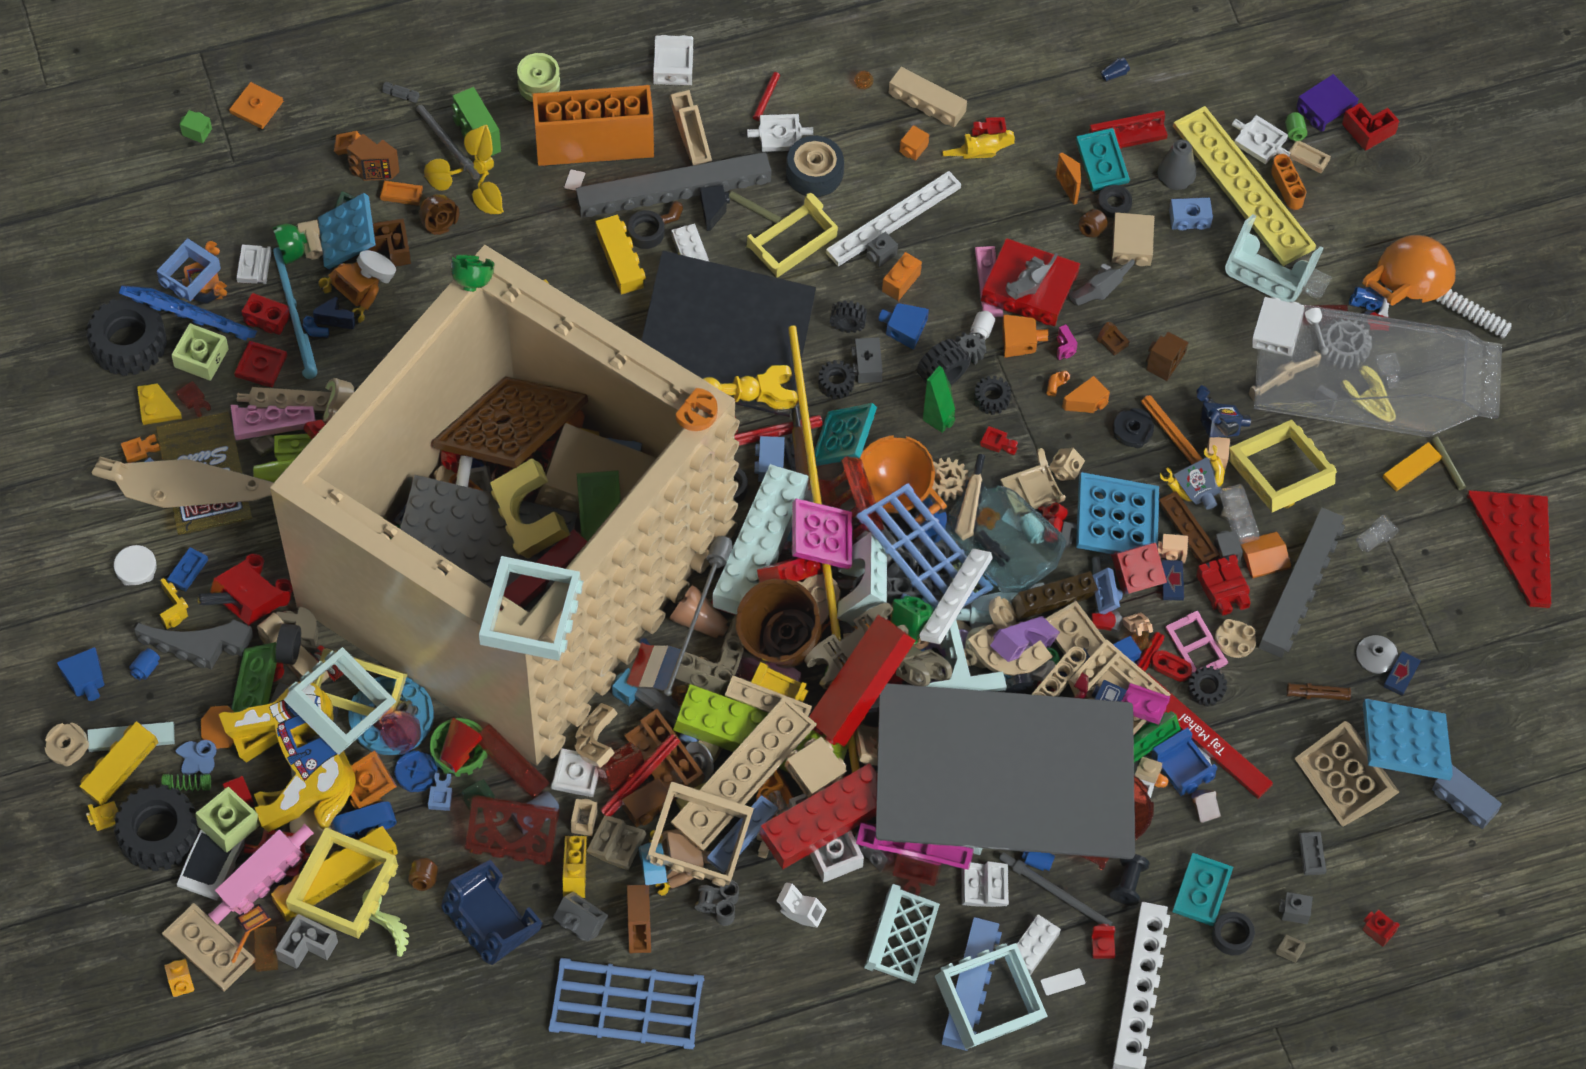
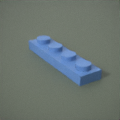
M762 795L751 806L754 810L740 854L760 832L761 825L768 822L778 811V807ZM742 818L707 857V861L722 873L728 869L743 821Z

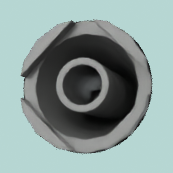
M1177 140L1159 164L1158 178L1166 184V187L1182 190L1195 181L1196 166L1191 144L1186 140Z

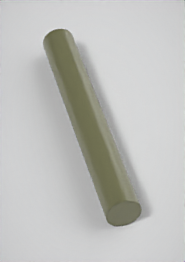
M733 191L730 192V199L776 224L782 220L780 216Z
M1434 437L1431 440L1434 447L1442 456L1441 459L1458 490H1463L1466 488L1465 483L1439 437Z

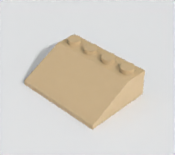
M1346 721L1295 758L1341 826H1345L1374 810L1399 793L1383 768L1368 766L1366 744L1354 727Z

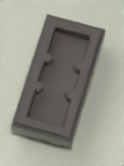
M1321 832L1299 833L1304 875L1326 874Z

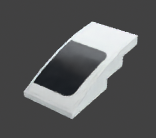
M200 830L184 865L177 887L217 901L219 895L215 890L231 876L235 869V862L244 847L245 838L226 853L203 830Z

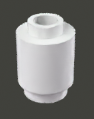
M981 311L976 314L970 329L974 336L980 334V339L985 340L989 337L995 322L992 313Z

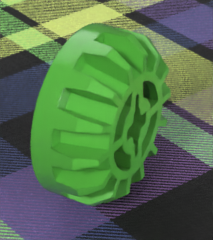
M465 718L455 719L477 731L483 739L474 747L475 754L473 759L469 758L467 760L469 763L464 764L456 773L439 760L451 720L438 726L430 740L431 756L437 768H442L445 774L454 773L456 777H460L461 773H468L470 775L474 769H480L484 759H487L488 741L484 730L476 722Z

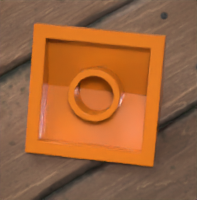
M1060 153L1056 177L1073 205L1078 202L1081 184L1080 163L1066 154Z
M1277 532L1240 541L1242 554L1252 579L1291 568L1286 544Z

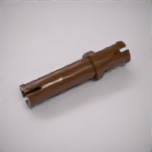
M1288 683L1286 696L1305 697L1307 700L1322 698L1350 701L1351 688L1316 686L1311 683H1306V685Z

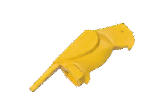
M1006 130L1002 134H983L978 137L965 134V144L961 148L946 150L942 153L943 156H963L964 159L991 158L1000 149L1014 144V132Z

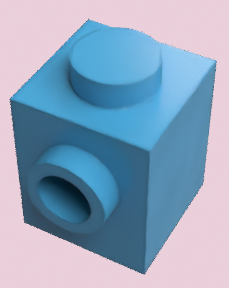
M629 668L616 677L612 686L613 696L628 706L635 701L634 695L638 689L626 683L631 672Z

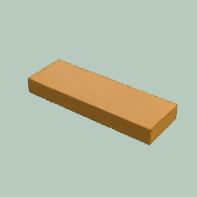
M1428 442L1386 472L1383 478L1397 492L1440 461L1442 456Z

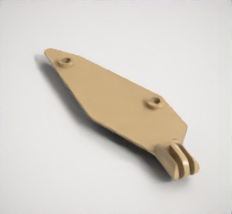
M99 457L92 470L93 476L116 482L126 498L162 508L254 501L271 496L270 487L274 484L270 481L190 459L124 464L119 461Z

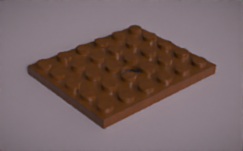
M505 377L433 441L434 449L517 468L588 402L587 394ZM508 419H511L509 422H507V423H505V424H497V423H496V422H505V421H507Z

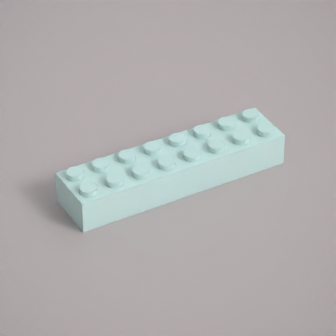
M769 465L730 553L727 564L713 592L714 608L737 614L742 598L751 588L759 584L757 569L777 563L792 528V502L796 498L804 500L808 491L807 475Z

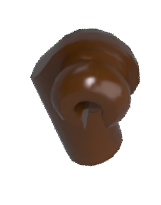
M672 202L669 213L660 216L663 219L664 225L679 220L683 211V205L680 202Z

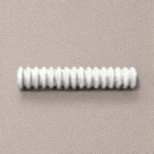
M1452 289L1436 299L1437 302L1441 301L1442 305L1446 304L1447 308L1451 307L1453 311L1457 310L1458 314L1462 313L1463 317L1467 316L1468 320L1472 319L1474 323L1478 322L1479 326L1483 325L1484 329H1490L1491 333L1495 332L1496 336L1499 334L1502 339L1506 337L1512 327L1510 322L1506 323L1505 319L1501 320V317H1495L1494 313L1490 314V311H1485L1484 307L1480 308L1478 304L1474 305L1473 301L1469 302L1468 298L1464 299L1462 295L1458 296V293H1453Z

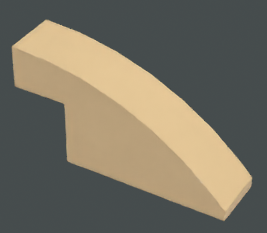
M690 90L671 94L669 99L675 120L692 165L712 162L698 106H693Z

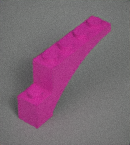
M869 822L861 823L856 844L872 849L927 859L966 870L970 868L974 848L880 841L876 839V824Z

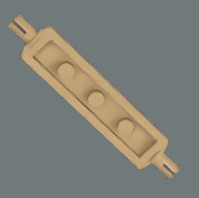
M252 387L250 394L238 393L237 402H249L250 405H256L257 408L276 406L279 409H286L287 406L313 407L314 413H325L331 392Z

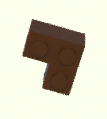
M404 219L373 223L375 246L369 248V251H389L390 260L395 267L411 264Z
M1167 332L1164 337L1160 336L1157 342L1153 341L1148 349L1150 353L1146 359V362H1148L1146 371L1168 381L1186 354L1189 342L1170 332Z

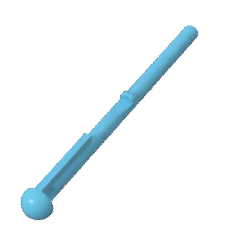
M277 247L273 249L305 368L302 371V375L307 379H313L317 375V368L307 333H303L296 310L297 303L293 297L282 252Z

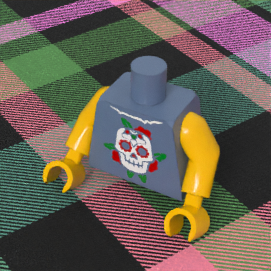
M1212 445L1214 453H1209L1207 448H1205L1204 455L1206 458L1174 474L1175 478L1172 477V471L1169 468H1166L1170 473L1168 477H1164L1160 472L1161 479L1168 481V485L1173 492L1176 491L1187 502L1193 501L1195 504L1203 502L1206 509L1214 508L1217 505L1214 496L1221 492V485L1223 484L1225 474L1219 456H1216L1217 447L1215 445Z

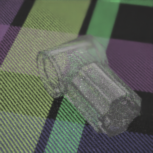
M1382 515L1369 529L1359 535L1356 541L1361 550L1368 553L1381 542L1391 540L1398 533L1399 529L1386 515Z

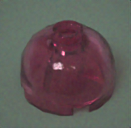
M397 710L382 717L379 725L382 724L383 729L380 730V734L384 742L393 751L395 748L401 751L399 754L409 752L417 745L421 738L419 720L407 711Z

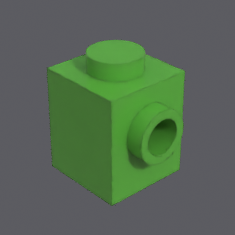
M191 110L187 112L186 116L181 118L179 124L182 136L200 143H204L212 130L209 117Z

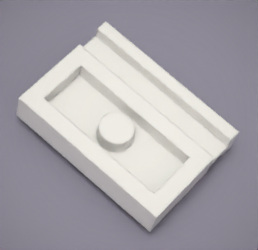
M242 245L237 282L255 284L263 282V284H266L271 257L270 246L262 248V246Z

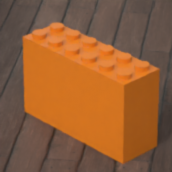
M650 85L532 94L538 166L654 157V125Z

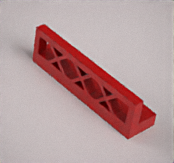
M1164 110L1090 125L1089 133L1113 128L1120 148L1164 140L1168 136L1164 126Z

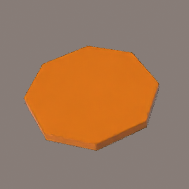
M229 706L210 707L201 719V738L213 742L216 749L230 748L234 743L233 739L226 734L219 714L222 712L235 713Z

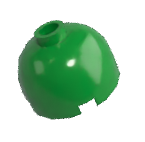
M292 224L274 226L273 230L285 264L287 265L299 260L305 251L304 244L308 243L304 231L299 232L298 228Z
M456 255V259L452 257L451 274L454 281L463 286V290L474 292L476 288H482L490 282L494 273L495 263L487 258L485 262L480 261L479 256Z

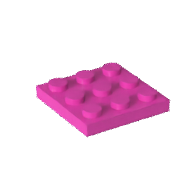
M796 498L792 502V556L849 569L852 566V512Z

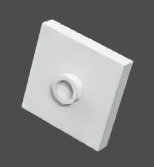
M561 748L551 787L553 790L593 797L601 768L585 762L577 751Z

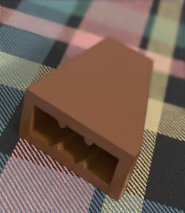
M627 885L629 953H651L649 885Z

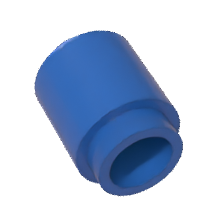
M149 648L141 651L130 665L131 675L138 680H146L159 664V655Z
M1024 851L1022 858L1026 859L1024 863L1041 871L1044 869L1049 871L1055 855Z

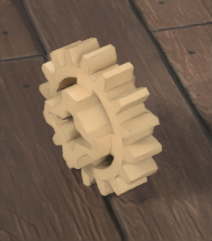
M940 458L939 464L933 462L935 480L932 488L940 497L944 496L945 501L948 500L949 496L953 500H956V494L962 496L963 490L966 491V481L970 479L968 477L969 471L964 470L965 465H958L957 459L951 462L950 458H947V462Z

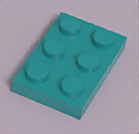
M1113 128L1076 136L1075 140L1092 191L1101 190L1109 185L1129 183L1130 178Z
M1192 853L1172 912L1214 927L1233 867Z

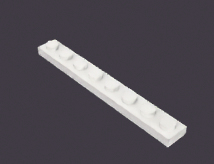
M948 171L827 248L826 254L837 266L842 265L867 249V244L885 231L888 234L892 233L959 190L961 183Z

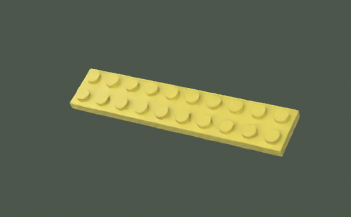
M1206 106L1173 123L1174 129L1183 140L1191 144L1193 153L1247 220L1253 214L1256 215L1252 228L1282 266L1315 250L1316 244Z

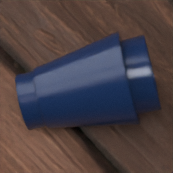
M1122 57L1114 60L1100 73L1106 82L1127 75L1130 67L1126 59Z

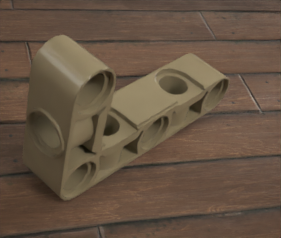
M737 614L734 615L730 623L717 663L706 661L685 652L675 677L676 679L722 695L726 693L732 675L735 676L745 648L736 630Z

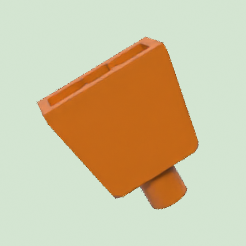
M1003 315L1004 357L1035 353L1038 341H1048V329L1036 330V320L1034 318Z

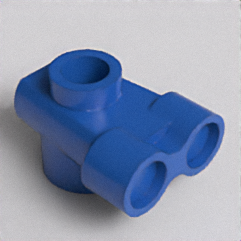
M1356 287L1353 295L1350 296L1349 305L1355 307L1363 306L1368 310H1376L1383 304L1384 297L1371 287L1365 289Z

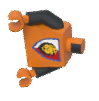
M213 241L206 243L205 250L213 255L220 253L219 248L215 247L217 243ZM193 261L184 267L185 278L176 281L188 287L205 267ZM217 273L192 301L195 300L209 304L215 299H223L222 296L227 295V291L224 290L227 285L219 281Z

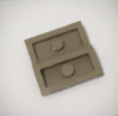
M604 816L587 849V853L609 864L629 870L639 850L638 847L641 846L646 836V832L643 829L626 825L624 820Z

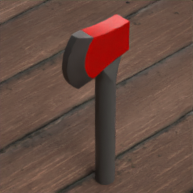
M1099 557L1092 558L1093 575L1101 571ZM1095 595L1096 608L1095 613L1091 615V621L1097 629L1119 632L1123 623L1122 616L1117 610L1106 614L1099 613Z

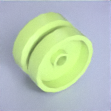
M534 53L527 55L520 61L517 69L518 88L520 94L526 100L533 102L532 94L559 92L560 71L557 61L552 56L544 53Z

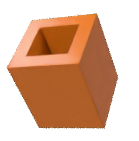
M913 125L900 141V152L905 157L916 161L928 146L929 134Z

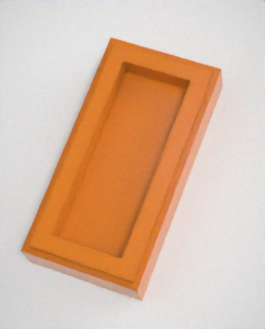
M384 180L380 199L382 201L419 206L423 186Z

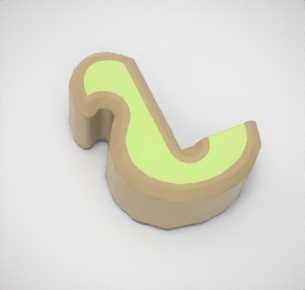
M333 378L327 383L325 388L330 390L331 394L323 416L325 424L328 423L354 393V387L350 382Z

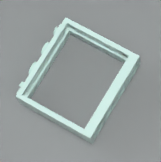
M501 556L479 632L480 645L559 661L561 653H565L568 640H565L566 635L572 631L573 620H571L572 613L576 614L577 594L582 593L584 581H581L580 572ZM510 572L570 584L554 644L493 631Z
M343 647L336 653L334 650L331 651L324 658V663L319 661L312 668L314 672H306L300 678L301 683H293L288 688L290 693L284 699L338 755L386 714L397 702ZM334 664L377 706L375 710L347 734L303 692L306 687Z
M1016 943L1010 946L1001 944L995 947L996 951L991 953L989 949L977 954L978 958L972 959L971 956L958 961L959 965L956 966L950 963L941 967V972L935 975L965 1050L1039 1022L1047 1017ZM1005 957L1029 1014L974 1035L950 977Z

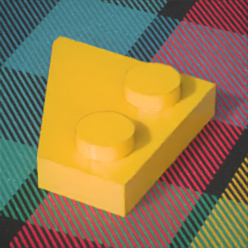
M158 383L137 387L143 425L182 419L181 412Z

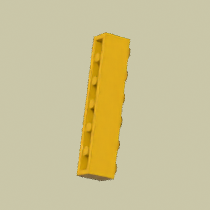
M383 826L378 829H371L360 840L356 839L394 856L398 854L396 844ZM348 848L336 851L330 855L329 859L322 863L302 902L314 906L379 866L382 862ZM300 874L296 875L288 884L278 886L271 893L274 904L286 922L297 916V913L288 910L286 899Z

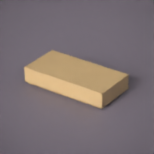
M1295 141L1289 151L1291 159L1319 173L1323 172L1331 156L1301 141Z

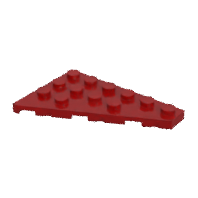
M1469 490L1467 498L1473 503L1477 516L1481 518L1489 537L1491 536L1494 540L1498 553L1503 557V561L1510 574H1513L1518 588L1524 594L1529 607L1550 608L1552 604L1548 496Z

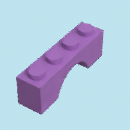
M1032 618L1029 621L1020 622L1005 629H999L994 634V641L990 646L1007 662L1019 659L1027 645L1033 646L1040 640L1046 648H1050L1060 632L1045 618Z

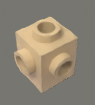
M1074 448L1059 449L1053 457L1049 468L1059 480H1075L1085 460Z

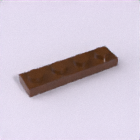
M1176 491L1159 499V506L1177 532L1182 536H1188V547L1200 565L1212 562L1220 557V553Z

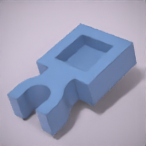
M435 773L436 787H430L428 809L450 811L452 788H448L451 783V774H447L445 781H440L439 773Z

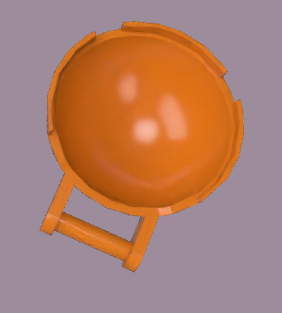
M1410 235L1393 242L1387 247L1379 259L1377 269L1368 274L1363 279L1362 284L1374 289L1386 298L1387 303L1392 306L1406 296L1410 299H1422V303L1438 299L1451 289L1455 282V264L1448 250L1438 241L1423 235ZM1381 280V282H1382L1388 289H1390V290H1392V291H1394V292L1391 293V292L1388 291L1386 288H1384L1382 285H1380L1377 281Z
M894 435L887 436L871 443L862 452L860 458H858L854 482L860 496L870 506H873L909 483L914 489V493L922 502L928 495L936 502L928 508L932 515L940 509L944 510L947 508L945 502L932 488L935 480L932 456L919 441L907 436L906 438H894ZM905 493L897 497L907 511L915 508ZM890 502L882 506L887 513L899 514ZM922 514L915 518L919 525L926 521Z

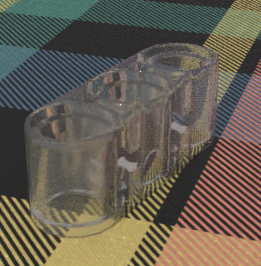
M1237 484L1220 489L1221 501L1231 530L1237 532L1240 545L1258 540L1259 531L1243 486Z

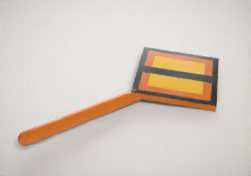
M260 904L249 912L236 917L245 933L233 955L232 963H235L249 933L271 920Z

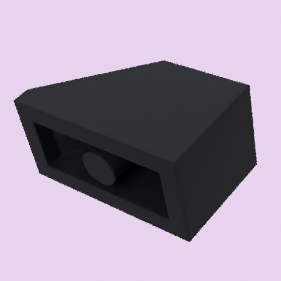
M723 185L700 188V200L707 231L712 230L727 212V204H730L729 193L725 192Z

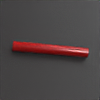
M773 72L753 115L754 120H760V115L763 114L778 82L779 73Z

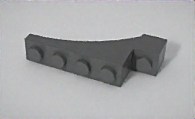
M232 620L231 623L200 631H167L140 623L135 628V633L140 643L153 645L163 653L170 652L175 654L180 660L186 661L187 659L200 668L206 667L211 670L223 649L230 655L236 654L242 657L244 649L249 646L254 637L252 627L236 620Z

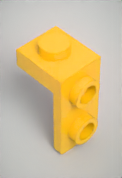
M163 578L160 580L162 588L174 604L173 607L160 614L162 624L166 629L179 625L182 620L188 617L186 610L188 605L182 597L178 598L174 585L171 582L167 583Z

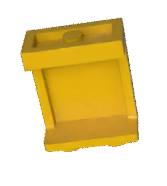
M760 662L751 683L802 702L808 693V690L805 689L806 683H800L768 668V665Z

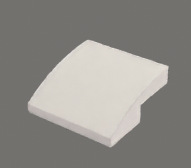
M987 861L986 864L971 863L969 870L962 868V905L995 907L1007 906L1009 904L1008 864Z

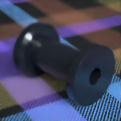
M1135 854L1133 859L1120 858L1119 861L1124 866L1119 886L1112 888L1110 891V897L1113 900L1125 905H1137L1139 903L1140 896L1136 892L1140 873L1148 870L1150 862L1145 857Z

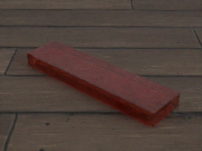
M488 724L479 732L483 739L478 744L533 798L538 796L549 785L550 782L492 725Z

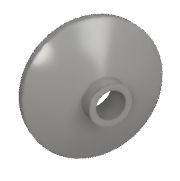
M1372 635L1364 638L1358 644L1356 657L1359 664L1365 670L1381 674L1390 671L1394 667L1398 659V652L1395 645L1389 639L1379 635ZM1375 649L1380 650L1382 653H1377Z
M691 742L685 748L704 773L705 778L702 783H706L714 772L713 758L704 744Z

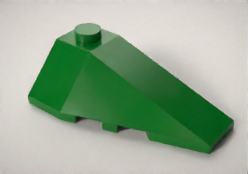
M938 366L927 379L923 421L943 433L946 428H951L955 422V405L949 380L943 368Z

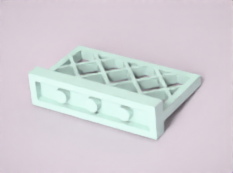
M892 884L888 890L864 968L870 971L876 969L915 984L940 904L900 890V886ZM901 897L909 899L913 907L903 910L900 904ZM924 905L933 908L931 915L925 918L919 907ZM915 910L920 920L911 924L906 913ZM902 916L907 926L898 930L894 924V919ZM922 923L926 933L918 937L913 927ZM909 929L914 940L905 943L900 933ZM896 935L901 945L891 949L888 938ZM917 943L920 953L912 957L907 946ZM903 948L908 959L899 963L894 952ZM890 954L895 965L891 967L881 965L882 958ZM910 962L914 969L913 976L904 973L901 966Z

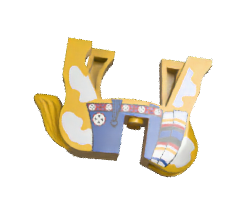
M311 683L303 692L333 721V704L331 699L318 685ZM288 688L273 703L249 707L235 713H220L219 717L226 734L233 739L239 757L246 763L279 742L286 760L296 772L285 789L277 792H258L254 794L258 803L255 810L261 826L270 832L299 818L307 809L316 807L314 814L319 827L323 830L325 827L329 828L333 819L342 810L348 797L354 790L355 774L344 751L338 755L322 738L307 744L305 740L318 734L284 701L290 693Z

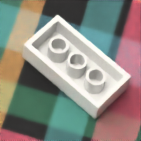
M695 224L671 230L672 239L678 254L709 261Z
M1037 915L1017 943L1030 975L1061 931L1060 928L1040 915Z

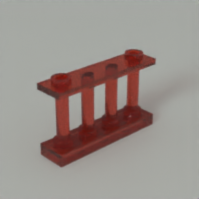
M846 456L842 459L844 471L831 481L818 479L822 505L841 509L840 506L854 497L856 506L850 510L853 519L858 513L873 506L876 502L862 460ZM848 479L850 489L837 498L834 488ZM874 511L868 516L882 532L884 526L881 517ZM864 523L852 531V541L865 531L870 532Z

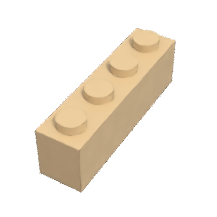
M903 67L898 70L889 82V94L892 97L908 103L909 106L923 111L928 116H933L945 125L955 127L966 112L967 100Z

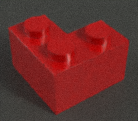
M1359 103L1345 111L1342 125L1366 151L1395 135L1399 120L1389 108L1372 116L1364 105Z

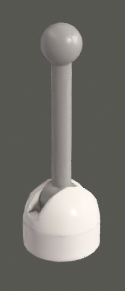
M1312 308L1305 312V316L1310 324L1315 325L1321 345L1320 351L1323 355H1326L1329 350L1325 347L1318 324L1322 319V313L1320 308Z

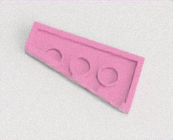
M231 405L235 440L301 430L306 422L316 421L313 407L287 406L286 409H279L276 406L257 408L256 405H248L247 408H238V405Z

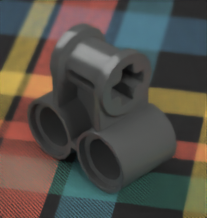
M731 880L729 885L720 886V888L708 885L699 886V898L695 904V909L703 913H715L716 920L720 925L728 926L732 924L735 919L734 904L739 899L738 884ZM727 890H731L734 892V894L726 895L724 892ZM728 910L731 913L729 915H722L720 912Z

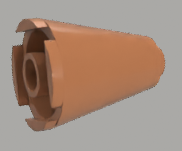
M692 585L684 598L679 602L670 616L673 622L688 628L690 627L702 595L697 587ZM705 597L693 630L714 638L718 636L723 637L729 628L726 625L728 621Z

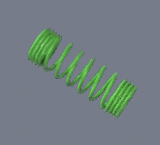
M163 774L161 784L167 785L169 790L171 787L174 788L173 775L171 774L170 778L169 774ZM177 774L175 788L177 789L178 786V789L180 791L183 789V786L186 791L189 789V787L191 791H193L195 787L197 791H199L201 787L203 791H209L211 788L210 774H203V776L202 774L200 775L199 788H197L195 774L193 789L191 788L190 774L188 775L187 789L185 787L183 774L182 787L180 789L178 779L179 775Z

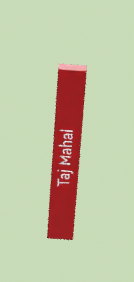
M1148 673V675H1149L1153 680H1155L1160 686H1162L1156 679H1154V678ZM1173 694L1170 695V701L1166 706L1165 712L1169 713L1172 711L1177 715L1180 731L1188 727L1192 732V741L1259 799L1273 785V782Z

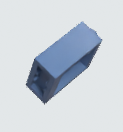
M187 238L157 270L158 281L164 288L173 290L179 298L191 301L217 274L221 267L216 256ZM190 257L204 266L205 269L188 287H185L170 276Z

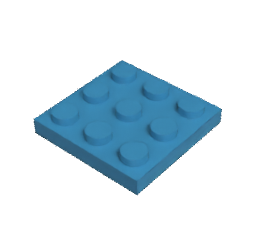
M365 193L318 217L324 267L327 269H331L360 254L362 251L375 246L369 196Z

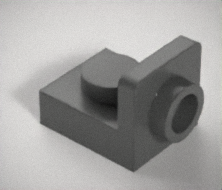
M1063 523L1060 541L1056 542L1055 552L1063 554L1066 547H1070L1072 539L1077 538L1076 523Z

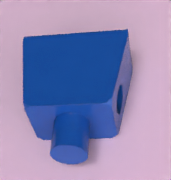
M899 303L896 305L893 313L882 310L879 321L888 324L886 334L911 349H915L928 320L929 309Z
M95 647L57 662L62 676L76 696L86 694L88 701H94L100 697L98 688L103 687L105 684Z

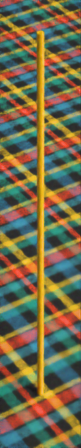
M789 326L788 330L813 503L822 505L796 326ZM822 563L831 631L841 641L831 565ZM855 732L848 741L852 773L860 769Z

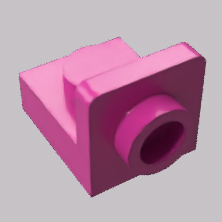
M1067 325L1059 327L1057 341L1060 347H1058L1057 358L1061 360L1063 358H1070L1076 353L1077 341Z

